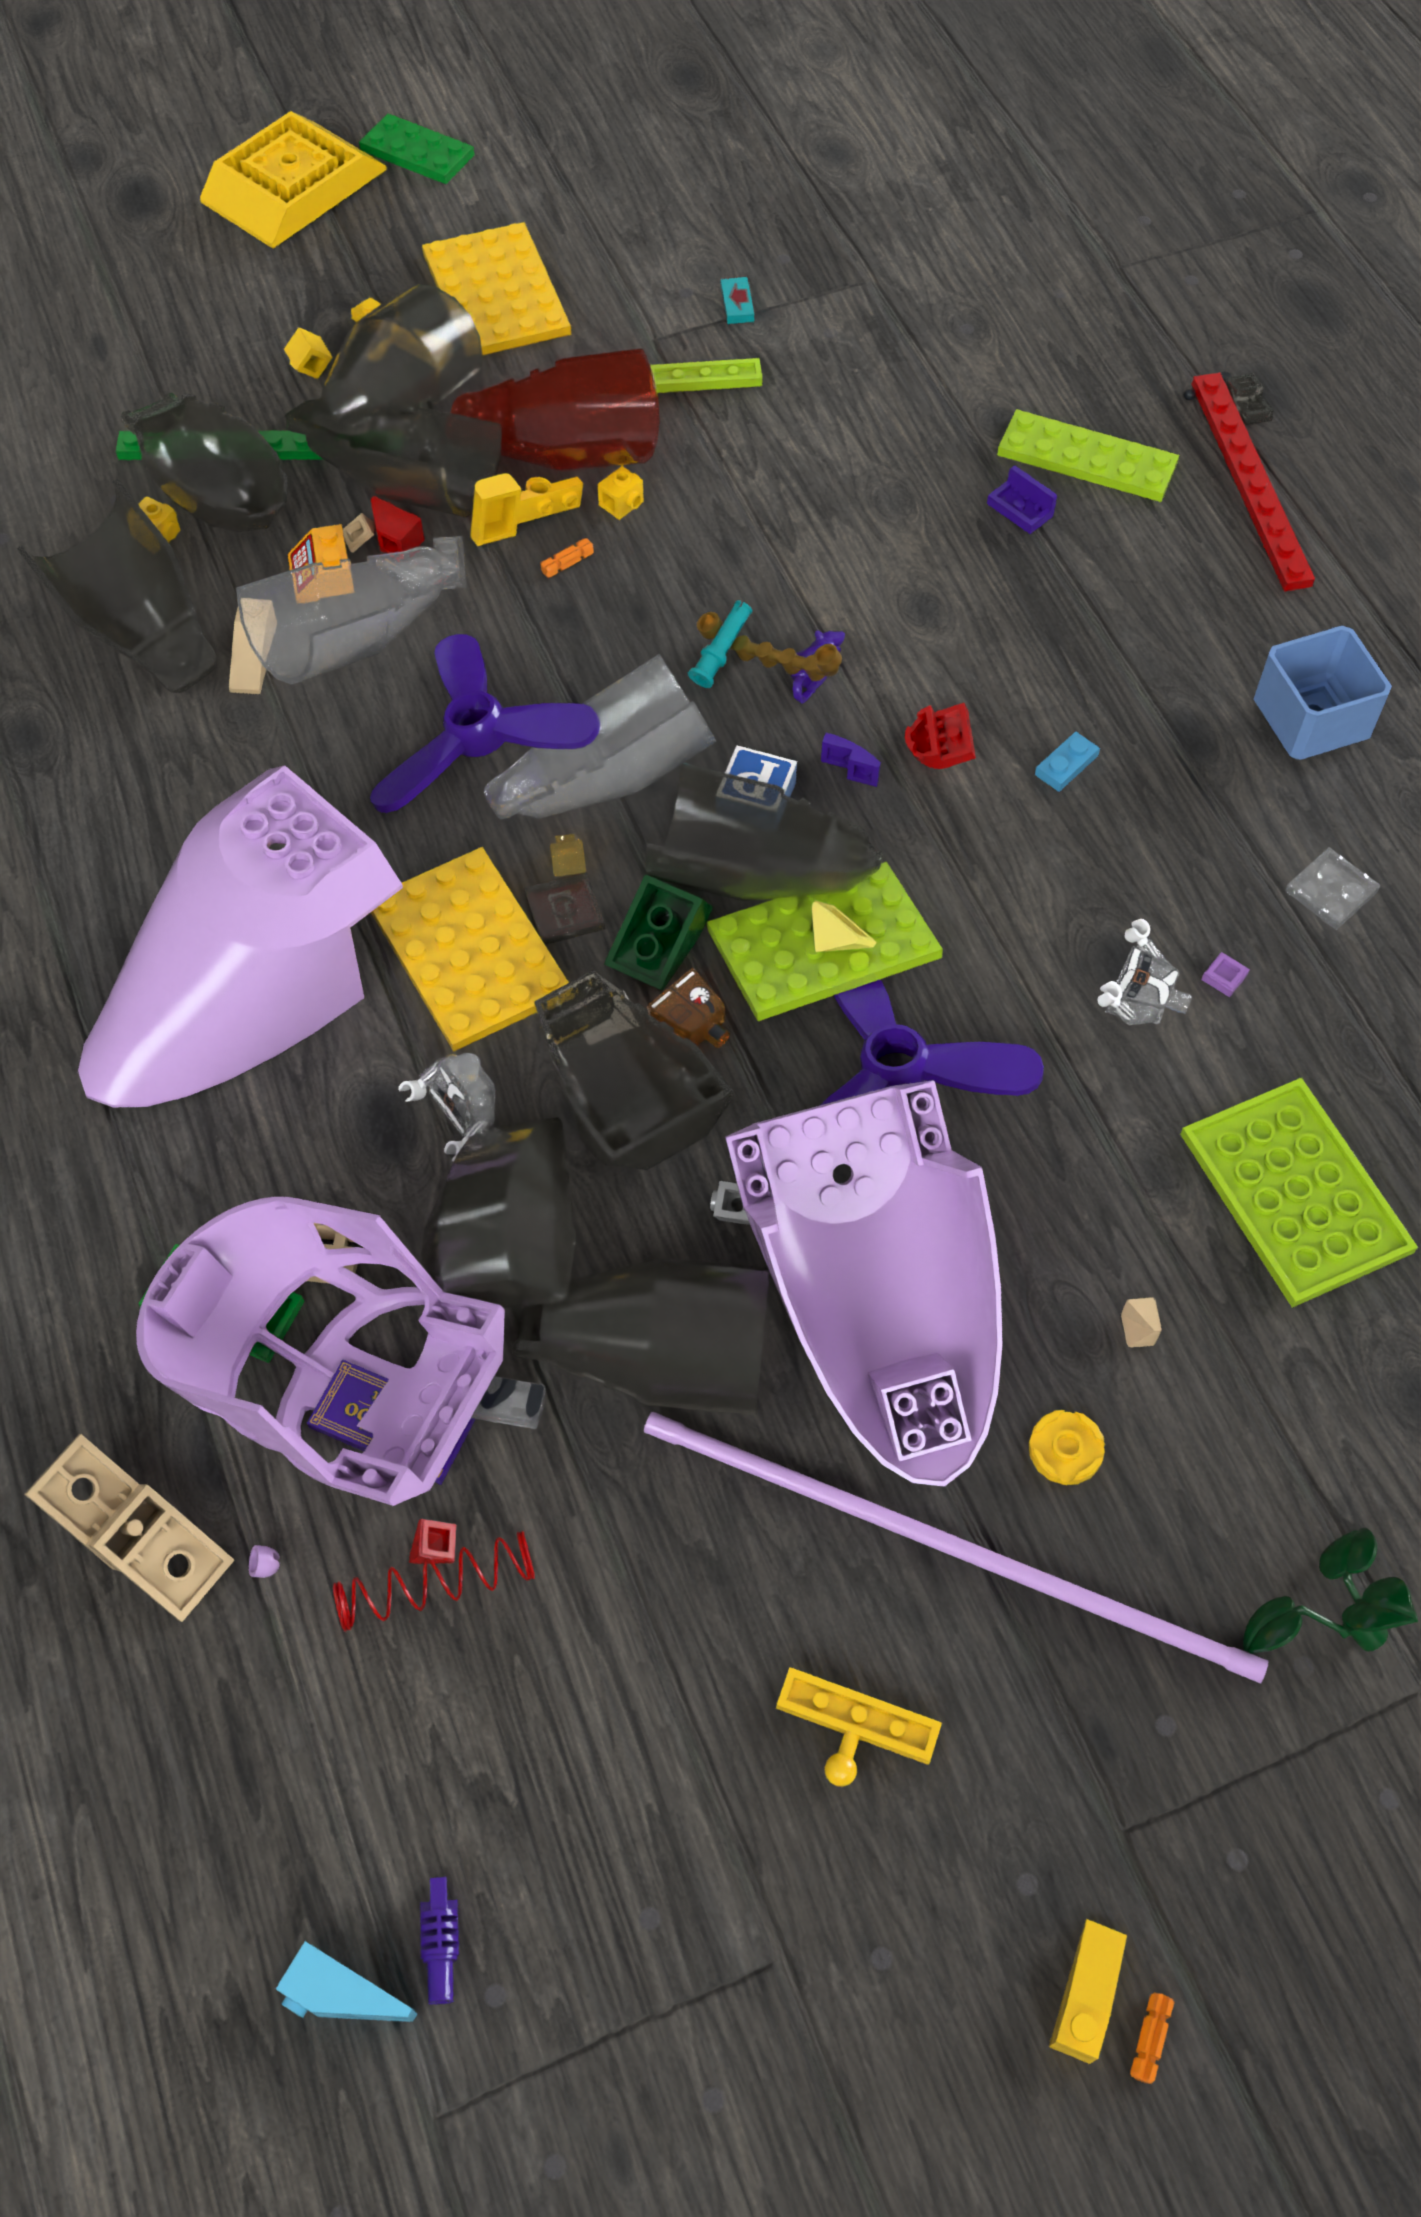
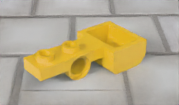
M504 473L481 479L475 484L470 536L477 546L516 536L517 524L578 508L581 504L583 482L578 476L555 483H550V481L542 477H533L527 480L525 491H521V487L510 474Z

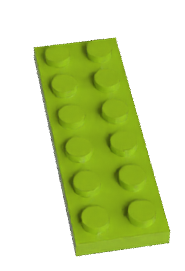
M1017 409L1000 442L997 453L1001 457L1159 502L1163 500L1179 459V455Z

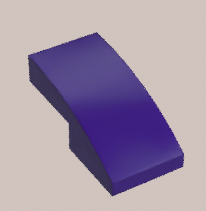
M825 733L822 741L821 762L848 769L847 779L877 787L881 762L859 745L837 735Z

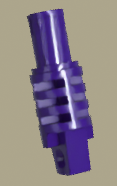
M446 1877L430 1878V1902H420L421 1959L424 1964H427L428 2004L431 2005L453 2003V1962L457 1961L459 1956L458 1901L447 1900Z

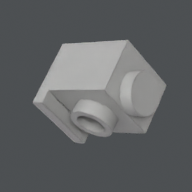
M719 1181L718 1190H714L712 1193L711 1211H714L713 1216L719 1221L750 1225L744 1208L741 1211L734 1210L735 1203L741 1200L737 1183Z

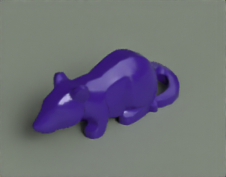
M817 630L814 633L816 640L810 647L797 652V655L802 657L814 655L816 650L825 644L835 645L840 652L841 648L839 646L844 641L845 633L843 631H827L822 633ZM801 669L798 673L792 674L794 698L799 703H805L815 693L816 689L822 685L827 676L819 681H812L805 670ZM802 687L807 688V690L802 694Z

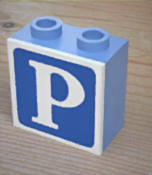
M736 746L716 793V815L723 816L729 820L749 823L758 828L777 831L796 784L797 761Z

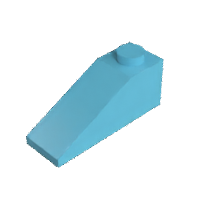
M306 1941L276 1988L277 1991L286 1996L282 2005L302 2018L307 2011H310L317 2017L413 2022L417 2016V2013L412 2008Z

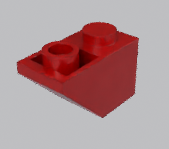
M373 496L370 500L380 551L405 562L425 540L422 520L413 513H408L388 501Z

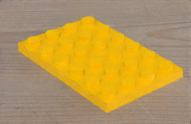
M525 222L422 245L424 257L466 359L571 335V325Z
M483 847L402 882L403 888L371 912L453 1051L459 1050L573 996V988Z

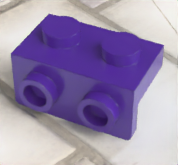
M1013 466L1009 469L1008 480L988 495L987 504L1031 534L1053 517L1057 495L1032 478L1028 473Z

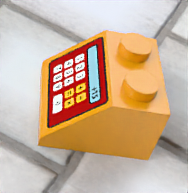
M342 524L312 528L287 554L295 602L354 593Z

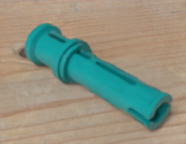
M735 601L733 608L711 644L701 650V658L695 668H691L688 672L689 678L697 685L704 688H711L713 686L714 676L719 668L724 667L726 664V653L752 613V608L747 603L743 602L740 607L741 601Z

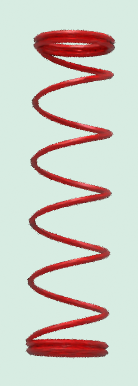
M524 1531L517 1532V1538L527 1577L520 1568L506 1541L501 1537H497L494 1547L493 1587H490L470 1551L466 1547L461 1548L459 1553V1587L457 1597H454L434 1561L430 1557H426L423 1567L422 1606L419 1608L409 1594L398 1571L394 1567H390L388 1571L387 1611L384 1618L376 1610L358 1577H354L352 1581V1611L350 1616L343 1585L340 1581L338 1583L334 1582V1599L342 1629L345 1632L347 1630L350 1631L354 1624L356 1581L374 1614L382 1621L388 1619L391 1609L392 1571L410 1603L415 1609L422 1611L427 1597L428 1561L431 1563L447 1594L453 1600L458 1601L462 1593L463 1551L467 1553L484 1585L489 1590L494 1591L498 1579L499 1541L506 1548L522 1578L526 1581L535 1579Z

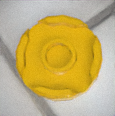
M1056 1410L1043 1416L1034 1426L1029 1441V1452L1037 1471L1048 1480L1062 1485L1080 1484L1090 1479L1097 1472L1103 1461L1105 1443L1104 1437L1096 1423L1086 1415L1078 1412L1071 1413L1065 1412V1410Z

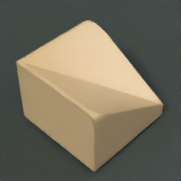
M1154 1297L1127 1300L1121 1317L1128 1347L1154 1346L1162 1330L1156 1300H1154Z

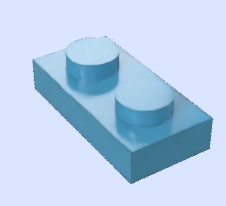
M1075 731L1036 767L1035 775L1060 792L1098 757L1100 748Z

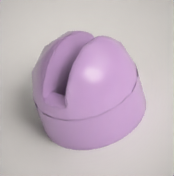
M255 1545L251 1550L249 1558L250 1576L264 1578L275 1574L280 1566L278 1562L279 1553L271 1547Z

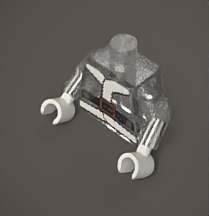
M1144 919L1133 921L1132 928L1125 931V939L1132 943L1137 941L1136 947L1132 946L1117 982L1111 981L1101 986L1100 990L1104 994L1098 997V1004L1102 1007H1107V1013L1117 1015L1127 1025L1159 1024L1166 1008L1186 1014L1193 997L1175 990L1180 972L1164 957L1152 939L1147 937L1150 933V926Z
M464 1053L459 1056L450 1054L439 1058L421 1072L419 1080L402 1082L399 1086V1091L411 1089V1096L405 1101H417L425 1097L426 1087H430L429 1093L464 1137L462 1141H449L444 1148L445 1154H456L452 1159L453 1162H465L472 1157V1143L477 1144L487 1130L493 1126L495 1121V1085L480 1066V1059L477 1055L472 1053Z

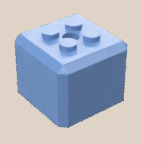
M1339 626L1272 646L1254 696V701L1288 754L1294 759L1302 760L1370 739L1392 686L1355 631L1345 626Z

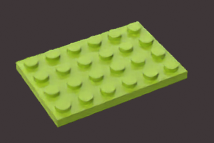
M887 862L707 921L708 932L757 1021L942 958L943 953L939 942ZM814 901L834 905L877 942L873 948L815 952L811 907Z
M1302 1078L1182 1128L1181 1137L1292 1308L1414 1254L1418 1246Z

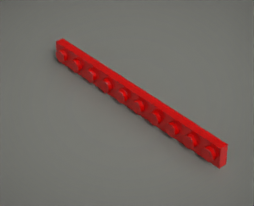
M1221 373L1194 376L1192 388L1196 391V397L1284 592L1312 587L1315 577Z

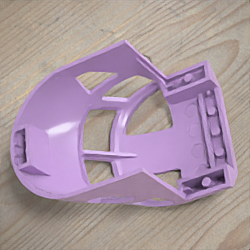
M269 1197L250 1201L223 1212L198 1228L176 1248L162 1265L147 1290L138 1316L136 1338L140 1358L148 1372L191 1404L203 1411L222 1417L238 1432L268 1449L281 1452L296 1468L313 1479L331 1487L394 1506L429 1491L436 1481L503 1361L505 1310L498 1304L443 1292L379 1215L298 1198ZM314 1223L326 1225L364 1248L327 1249L324 1247ZM360 1263L391 1266L397 1268L410 1278L417 1287L381 1289L344 1266ZM316 1276L354 1295L356 1300L343 1309L324 1328L313 1345L303 1354L269 1333L266 1324L293 1291L310 1277ZM425 1305L418 1321L426 1329L428 1336L423 1352L414 1367L405 1368L349 1344V1339L359 1328L379 1315L405 1306ZM256 1342L262 1343L296 1366L292 1379L281 1399L276 1419L261 1405L235 1398L238 1377ZM343 1359L389 1380L357 1425V1427L373 1433V1439L366 1450L361 1454L343 1448L334 1461L327 1463L301 1439V1423L306 1411H314Z

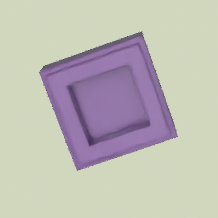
M1221 952L1204 972L1201 980L1230 997L1247 977L1250 969Z

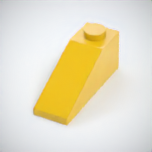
M1085 1920L1049 2044L1050 2048L1088 2064L1099 2058L1111 2015L1127 1935L1091 1920Z

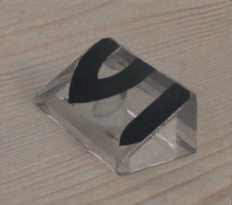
M494 1376L471 1418L537 1429L545 1408L546 1387L542 1384Z

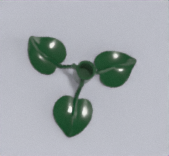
M1360 1528L1358 1531H1351L1333 1541L1323 1551L1319 1560V1569L1327 1579L1333 1580L1343 1576L1344 1583L1355 1601V1604L1350 1605L1344 1610L1342 1614L1343 1625H1339L1303 1605L1295 1607L1294 1601L1289 1596L1277 1597L1263 1604L1252 1615L1245 1629L1243 1648L1245 1652L1254 1654L1275 1650L1286 1645L1296 1637L1301 1629V1615H1306L1337 1631L1344 1639L1351 1636L1362 1650L1369 1652L1380 1648L1388 1638L1387 1629L1418 1622V1616L1413 1607L1408 1586L1398 1577H1387L1375 1581L1365 1589L1362 1598L1360 1597L1353 1584L1352 1574L1361 1573L1370 1568L1377 1555L1375 1536L1368 1528Z

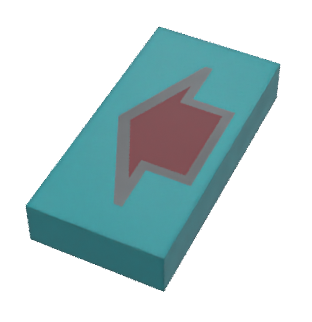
M748 278L721 279L720 287L727 324L754 322V309Z

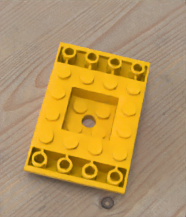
M290 111L216 160L203 188L200 201L269 247L275 248L387 169L385 164L314 121Z

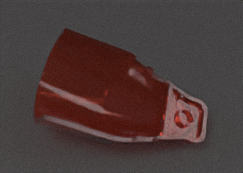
M643 348L563 358L555 361V367L542 372L537 368L530 371L531 376L515 382L514 378L484 390L467 392L458 396L452 405L446 428L447 435L453 444L457 446L474 444L479 450L563 472L645 464L654 454L659 433V400L654 374Z

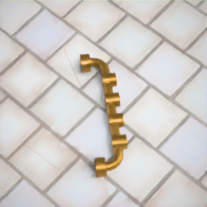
M707 612L699 618L697 629L705 639H714L723 622L717 613ZM742 635L735 638L729 648L734 650L742 661H749L754 656L758 657L766 668H771L780 663L786 672L791 675L798 673L801 669L805 670L812 681H819L825 676L836 675L842 661L841 654L833 644L822 645L816 650L814 655L802 657L797 655L792 648H787L783 651L774 649L770 642L755 644L747 636Z

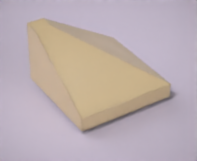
M363 513L343 528L345 542L352 553L375 533L374 522Z

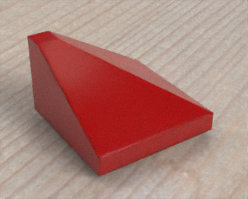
M420 1519L409 1555V1563L424 1564L426 1557H430L434 1563L455 1562L456 1524Z

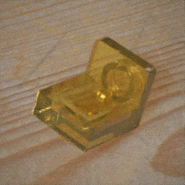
M574 834L555 836L556 842L549 843L554 875L564 876L585 873L586 866L582 839H575Z

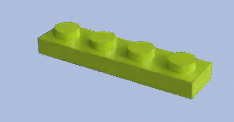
M760 358L649 365L651 393L762 386Z

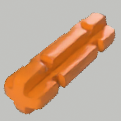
M587 538L576 542L577 546L571 545L553 555L554 559L551 557L545 559L540 563L542 573L547 578H551L559 573L558 570L563 571L581 561L580 557L583 559L594 553L593 544Z
M1153 1993L1149 1997L1146 2009L1149 2015L1144 2017L1136 2052L1139 2055L1134 2058L1130 2072L1133 2078L1147 2084L1155 2081L1158 2065L1155 2063L1156 2060L1161 2058L1169 2026L1166 2019L1171 2018L1174 2005L1173 1999L1160 1993Z

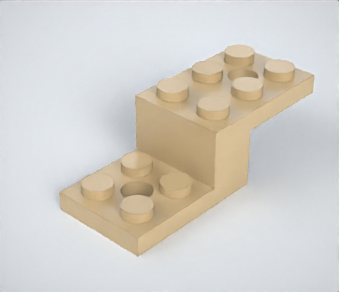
M79 1434L25 1493L30 1500L110 1568L121 1571L180 1622L184 1621L234 1561L229 1554L148 1484L137 1483L82 1434ZM79 1478H87L93 1485L91 1496L83 1501L77 1500L71 1491L73 1483ZM176 1554H182L188 1560L187 1571L179 1577H173L168 1571V1562Z

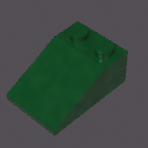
M645 874L604 965L663 991L700 937L713 907L702 898Z

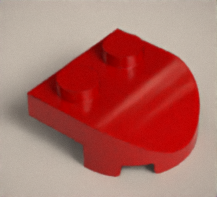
M965 703L934 712L931 705L917 712L918 718L911 728L909 726L906 727L905 741L909 750L919 762L927 767L944 769L976 759L969 713Z

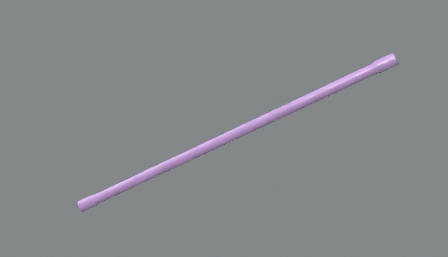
M653 1411L647 1419L644 1433L671 1444H678L1222 1665L1227 1670L1258 1683H1261L1264 1679L1268 1660L1235 1647L1225 1646L704 1435L685 1427L680 1422Z

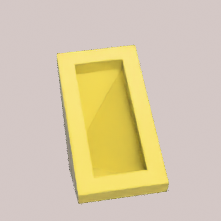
M814 901L812 904L815 952L873 948L877 943L834 905Z

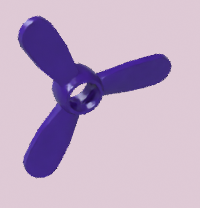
M457 634L442 639L436 645L434 652L443 685L452 700L447 706L443 717L445 731L379 782L372 790L370 799L374 808L379 812L389 813L407 805L461 754L466 757L485 756L497 750L505 741L534 748H583L592 743L598 736L601 728L600 719L593 708L585 704L541 703L503 708L496 697L487 693V673L479 643L474 637L469 635Z
M881 979L834 995L844 1014L865 1040L860 1055L862 1070L830 1095L821 1105L890 1086L924 1082L925 1080H934L935 1083L969 1092L1020 1096L1029 1094L1037 1089L1043 1080L1044 1066L1041 1057L1034 1049L1024 1045L992 1042L927 1045L917 1031L907 1026L896 1024L889 996ZM895 1052L903 1053L913 1058L909 1063L897 1067L885 1066L877 1062L880 1057Z

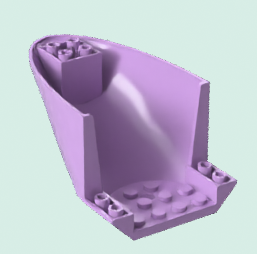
M286 766L268 769L215 806L197 822L184 841L136 936L103 1010L84 1043L78 1072L87 1098L113 1108L148 1107L190 1096L228 1081L279 1055L364 999L350 927L400 891L403 885L377 844ZM274 843L286 844L280 850L269 849Z
M935 1081L886 1087L757 1122L726 1136L725 1139L743 1208L798 1338L827 1395L853 1434L882 1465L912 1483L946 1486L971 1466L988 1435L999 1389L1002 1354V1312L996 1238L983 1169L981 1166L951 1150ZM840 1164H847L851 1169V1176L844 1183H837L833 1179V1170Z

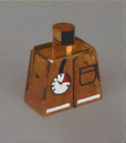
M691 968L647 1005L648 1025L687 1049L696 1048L705 1039L715 1048H720L729 1038L730 1033L721 1026L725 1021V1006L694 968Z

